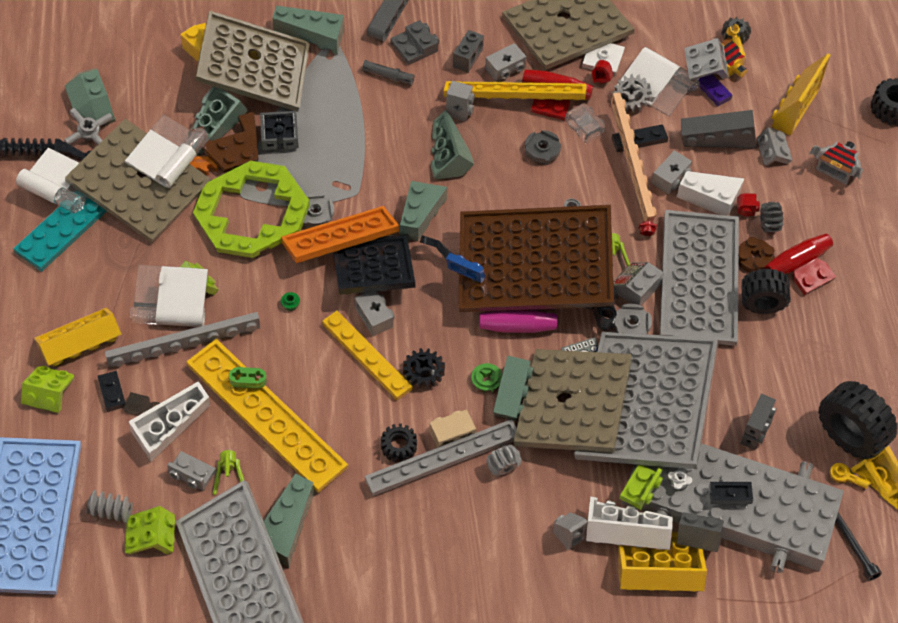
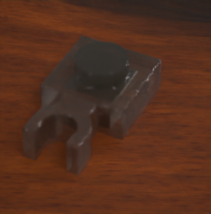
M130 392L123 409L125 413L139 416L160 403H150L148 396Z

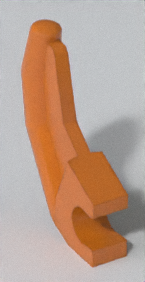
M195 156L190 163L206 176L209 175V168H213L215 172L219 171L218 166L208 156Z

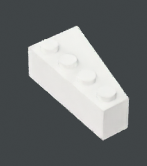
M198 381L129 421L131 433L151 462L210 406L209 396Z

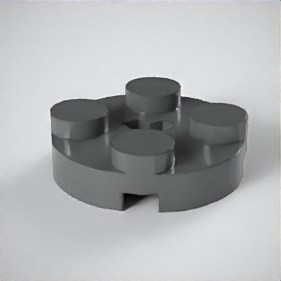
M541 130V133L535 134L533 132L527 137L525 155L531 160L543 165H549L551 161H554L560 155L561 144L558 136L554 133ZM546 145V148L542 149L539 146Z

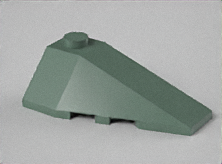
M445 110L433 121L432 138L435 140V146L432 148L434 160L431 161V169L435 179L462 176L474 165L471 152L450 114Z

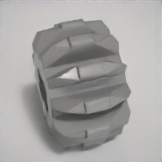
M504 445L492 451V454L487 456L486 462L492 474L500 476L516 470V467L520 466L522 459L515 446Z

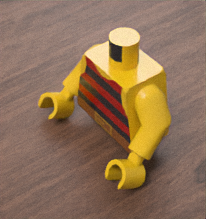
M734 24L732 28L730 26L726 30V33L732 36V39L727 38L722 42V45L724 46L729 77L736 73L742 78L748 71L744 67L746 55L740 37L737 36L740 28L737 24Z

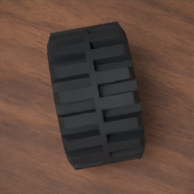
M888 78L887 81L883 80L881 84L877 85L870 106L872 113L875 114L877 119H881L883 123L887 122L888 125L894 124L895 126H898V78L894 80Z
M760 269L750 272V274L745 275L742 279V304L745 309L751 310L753 313L770 314L782 311L785 307L789 306L791 302L790 281L783 272L775 269Z

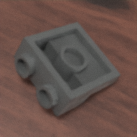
M419 20L406 26L405 32L390 38V43L405 62L410 65L438 52L439 39L436 34L432 35L430 33L427 23L423 24Z

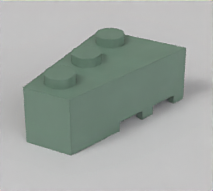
M411 181L400 223V236L407 235V239L415 241L421 238L430 225L432 218L437 215L439 208L446 202L447 187Z
M507 355L493 411L494 416L517 421L524 407L521 405L523 397L526 398L529 386H527L528 379H531L533 367H531L529 360Z

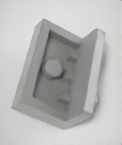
M767 128L757 137L764 165L769 166L774 161L788 165L793 161L784 132Z

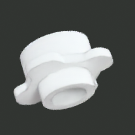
M678 468L677 471L668 473V479L671 480V484L675 489H682L692 483V478L687 475L685 468Z

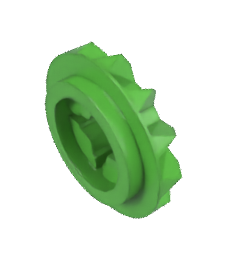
M480 364L472 372V384L477 389L483 390L484 393L489 390L493 392L494 389L500 387L502 372L493 364ZM491 375V381L486 380L483 382V376L488 377Z

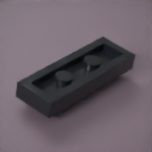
M663 124L633 130L635 136L634 143L638 145V148L668 142V136ZM612 134L611 139L616 152L624 151L620 134Z

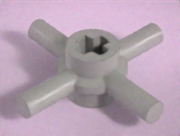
M75 108L71 109L69 113L79 124L77 132L64 139V142L70 145L82 138L86 141L93 140L98 145L103 141L98 135L99 127L112 120V115L108 113L95 121L93 118H83Z

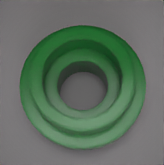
M294 292L285 293L281 297V305L286 310H295L300 304V298Z

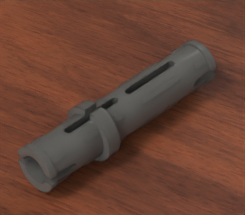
M365 60L362 66V71L392 79L393 82L399 81L412 85L414 82V74L403 72L399 68L393 69Z

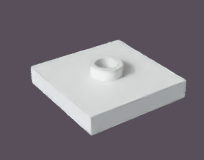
M610 43L588 52L585 55L582 67L593 70L597 61L606 60L611 64L613 75L616 76L625 47Z

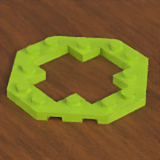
M249 161L207 182L202 189L193 214L217 252L254 258L260 255L259 252L266 248L271 249L281 244L282 236L301 231L310 207V201L285 166ZM246 179L278 184L274 194L275 199L290 201L281 227L263 224L258 238L226 234L225 232L229 224L228 218L213 216L223 191L241 194Z

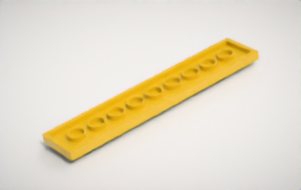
M217 339L186 361L187 366L300 476L313 482L314 489L318 493L348 469V464L266 385L262 388H238L232 386L229 380V372L235 367L246 366ZM237 375L235 379L239 380L241 375Z

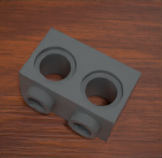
M471 30L467 31L453 53L454 68L469 73L483 51L484 35Z

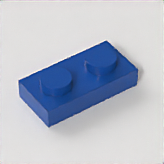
M449 253L447 256L448 269L482 283L485 274L484 268L479 263L470 262L463 256Z

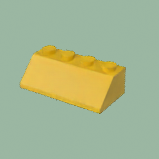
M103 308L39 335L34 339L48 366L51 364L56 366L61 364L65 358L78 357L82 354V351L86 349L94 350L105 341L107 343L113 342L118 339L117 336L122 334L114 314L108 308Z

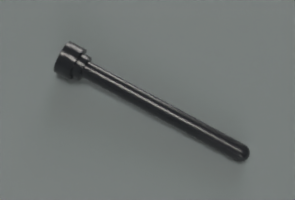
M838 512L835 523L862 563L865 578L867 581H871L880 577L882 571L878 565L870 562Z

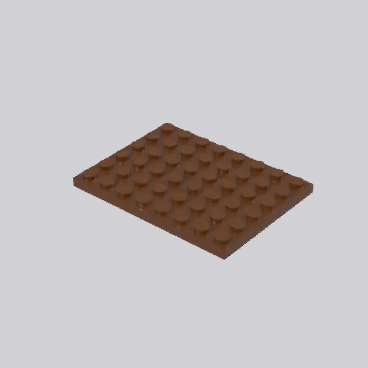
M611 205L460 211L459 255L470 262L479 263L484 268L485 278L480 283L459 274V312L614 306Z

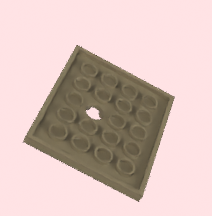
M530 0L502 11V17L545 70L630 36L635 31V28L610 0ZM565 12L568 13L570 17L568 19H565L564 17H557V15L559 13Z
M209 10L194 81L298 112L310 42ZM255 51L260 59L253 60L248 56V53Z
M124 119L65 177V181L153 244L201 194L203 187L211 179L191 164L187 166L170 188L162 186L149 177H139L137 174L138 170L125 163V160L147 133L127 119Z
M536 349L532 362L533 373L531 379H528L527 386H529V389L523 401L524 407L521 410L515 434V446L615 453L632 364V354ZM561 393H569L572 396L565 403H561L557 399V396Z

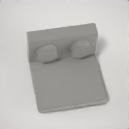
M718 38L685 48L690 80L714 73L719 74L722 80L729 78L724 46Z

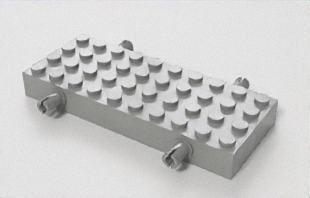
M701 443L697 469L685 468L687 475L692 478V483L682 489H675L671 484V480L668 479V473L675 472L678 468L643 465L655 472L658 468L662 469L661 477L663 481L658 489L654 488L652 491L654 496L650 504H645L641 511H650L673 517L672 521L680 523L683 512L724 520L722 538L773 555V561L770 566L772 571L775 572L778 564L776 573H782L786 560L820 571L825 561L844 490L811 480L813 464L809 463L807 469H805L807 465L805 461L801 462L798 475ZM638 464L634 465L631 476L637 468ZM710 482H752L754 501L752 504H711L709 484ZM622 501L623 505L634 507L629 503Z

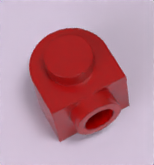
M606 60L597 61L592 70L593 83H607L611 81L613 76L611 64Z
M744 193L737 197L738 214L748 217L755 216V212H759L760 201H757L756 194Z

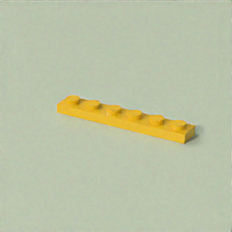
M335 311L322 321V325L397 401L412 390V385L338 311Z

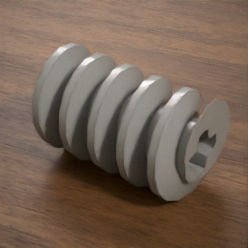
M93 490L88 500L86 512L87 515L91 514V516L95 517L99 515L100 518L107 517L110 520L114 518L116 521L123 520V522L127 523L130 515H132L133 502L129 503L128 496L121 501V495H117L116 499L113 500L112 493L105 498V492L103 491L98 497L97 490Z

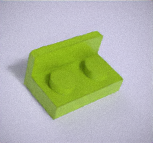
M638 465L619 499L642 510L645 504H650L654 496L652 493L654 488L658 489L663 481L661 477L662 469L658 468L655 472L643 465Z

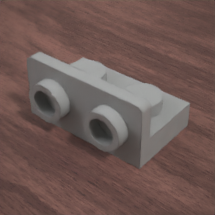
M182 451L173 463L169 462L167 464L169 475L173 479L182 480L191 488H198L204 491L216 473V468Z

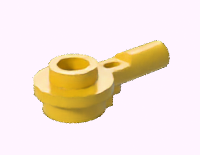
M836 463L830 469L831 478L835 482L846 483L848 481L864 489H867L870 482L851 474L848 466L843 463Z

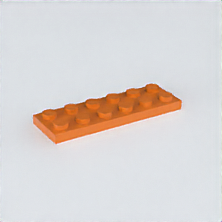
M381 206L282 236L281 242L295 263H299L400 232L399 224L387 209Z

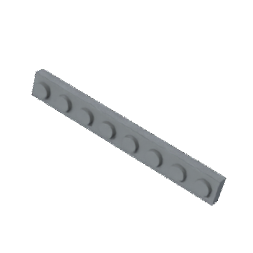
M258 312L108 350L105 351L109 368L119 367L123 364L138 362L145 358L158 357L164 353L177 352L183 348L196 347L199 344L212 342L215 339L234 337L244 332H253L261 328Z
M512 419L366 475L365 481L372 496L378 495L514 442L517 428Z

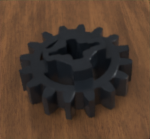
M420 348L419 353L413 350L412 356H406V361H403V374L407 381L411 380L412 386L418 384V389H420L422 385H425V388L428 389L429 384L435 387L436 381H442V376L445 375V362H442V356L437 357L436 351L430 353L428 348L426 352H423L422 348Z

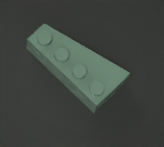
M296 473L264 520L280 564L288 568L290 567L291 559L314 495L313 482Z

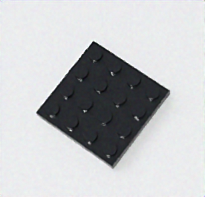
M407 235L381 237L333 252L339 295L416 288Z

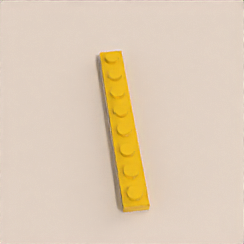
M446 81L444 87V97H447V92L452 81ZM459 82L473 86L472 93L475 94V97L487 99L585 100L587 91L586 84Z

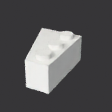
M687 171L679 185L677 197L716 214L729 216L741 192L744 179Z

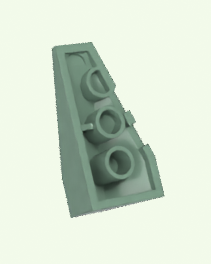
M212 86L202 100L203 105L200 112H197L196 122L191 129L203 126L210 141L219 139L239 122L238 116L245 114L247 109L240 100L224 89ZM187 136L184 144L192 147L196 152V156H200L205 152L197 146V142L194 139H190Z

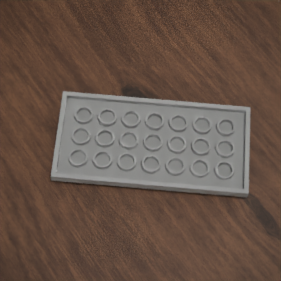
M665 210L662 272L664 274L661 287L660 335L718 339V344L737 346L738 216Z
M243 480L176 521L213 623H304L247 481Z

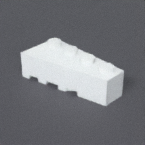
M590 497L586 541L670 550L673 517L650 511L641 513L635 507L627 506L625 509L615 506V502L607 501L602 503L598 502V498Z

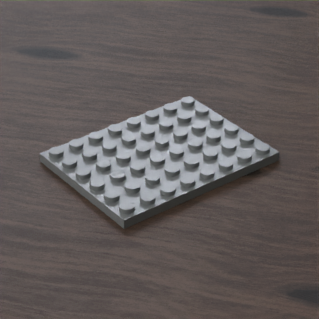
M602 332L598 352L632 354V364L615 453L575 450V459L697 469L718 339Z

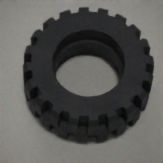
M856 381L840 383L820 402L818 413L820 422L823 423L822 427L828 432V436L835 441L838 447H842L843 451L851 453L854 457H860V459L876 457L897 435L898 424L895 414L891 412V407L885 403L882 396L877 395L875 390L869 389L865 384H860Z

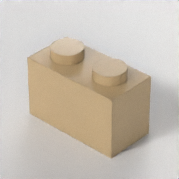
M467 410L455 411L444 418L438 417L430 422V434L437 448L476 433L475 425Z

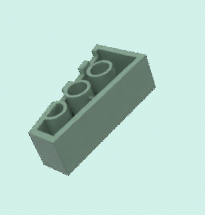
M276 5L272 17L273 31L318 45L320 49L324 50L327 48L332 50V53L338 54L345 30L344 15Z

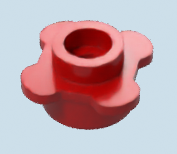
M644 221L639 224L638 230H640L641 235L652 236L655 234L657 224L651 221Z

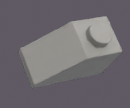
M571 512L566 516L561 515L554 521L553 533L569 550L584 540L588 521Z

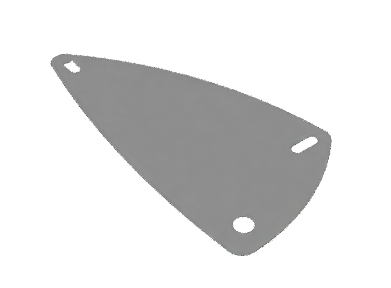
M339 47L338 54H335L331 60L326 58L330 49H321L306 68L300 108L296 112L299 148L284 149V147H277V150H262V139L257 146L258 162L285 166L306 196L315 193L322 194L324 198L330 199L332 202L347 199L359 193L365 158V129L361 101L355 79L341 47ZM279 107V109L277 110V112H285V111H293V110L286 109V108H283V107ZM246 179L240 194L242 198L259 203L289 206L290 201L275 199L274 194L278 184L267 183L268 189L261 192L255 187L260 181ZM334 181L350 185L351 189L348 191L332 186V183Z

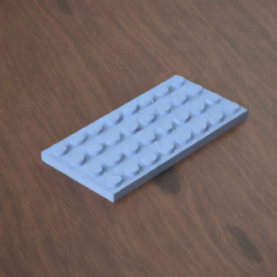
M0 437V592L57 595L82 446L81 441Z

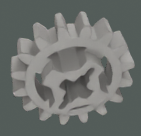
M633 74L630 75V78L624 76V81L618 80L619 86L614 85L615 91L613 93L620 92L621 97L629 101L626 102V112L629 108L632 112L635 111V108L641 111V106L646 107V101H651L649 96L652 94L650 83H646L645 77L641 79L639 74L636 78L633 77Z

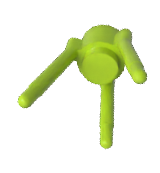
M612 233V254L615 256V253L620 249L624 261L629 267L630 263L624 249V243L620 242L618 234Z
M232 450L222 451L220 453V461L217 462L218 468L213 495L217 494L222 469L225 471V476L229 477V471L234 470L236 467L240 482L244 480L240 468V460L236 459V452Z

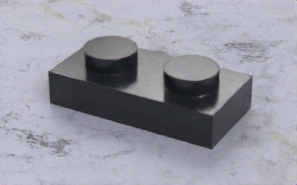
M117 370L98 375L107 412L127 407Z
M710 482L709 484L711 504H752L754 501L752 482Z

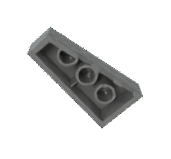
M753 110L681 119L683 145L686 147L757 149Z

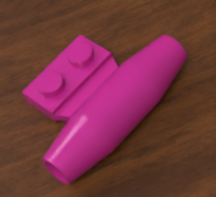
M536 309L490 311L480 313L479 326L480 329L502 333H537L556 330L557 314L537 311Z

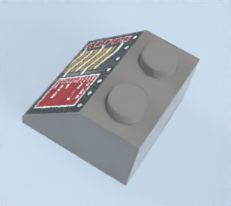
M632 262L613 281V285L620 297L631 304L642 306L661 286L664 272L649 262Z

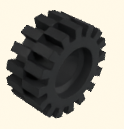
M400 423L399 427L393 424L392 429L388 426L386 432L383 431L381 437L383 455H386L388 460L392 458V462L395 463L396 459H399L400 463L404 458L405 460L409 459V456L412 458L417 450V435L414 433V430L412 428L409 430L408 425H405L403 428ZM396 438H402L406 440L407 444L403 448H395L391 442Z

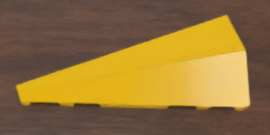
M887 446L876 457L865 459L850 469L862 479L870 482L869 485L898 510V460L891 448Z

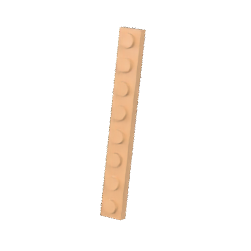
M620 92L613 93L611 105L644 221L653 222L656 217V208L652 207L651 204L652 194L647 189V177L642 172L643 162L639 160V148L634 143V131L630 129V116L625 111L626 102L625 99H622Z

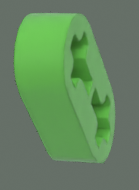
M235 367L229 372V380L234 387L262 388L267 383L266 372L260 368ZM237 375H241L239 380L235 379ZM257 376L261 377L259 381H255Z

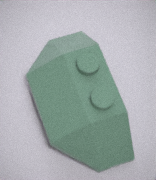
M97 68L78 72L65 85L72 108H75L83 118L89 117L96 121L110 113L113 119L105 124L116 122Z

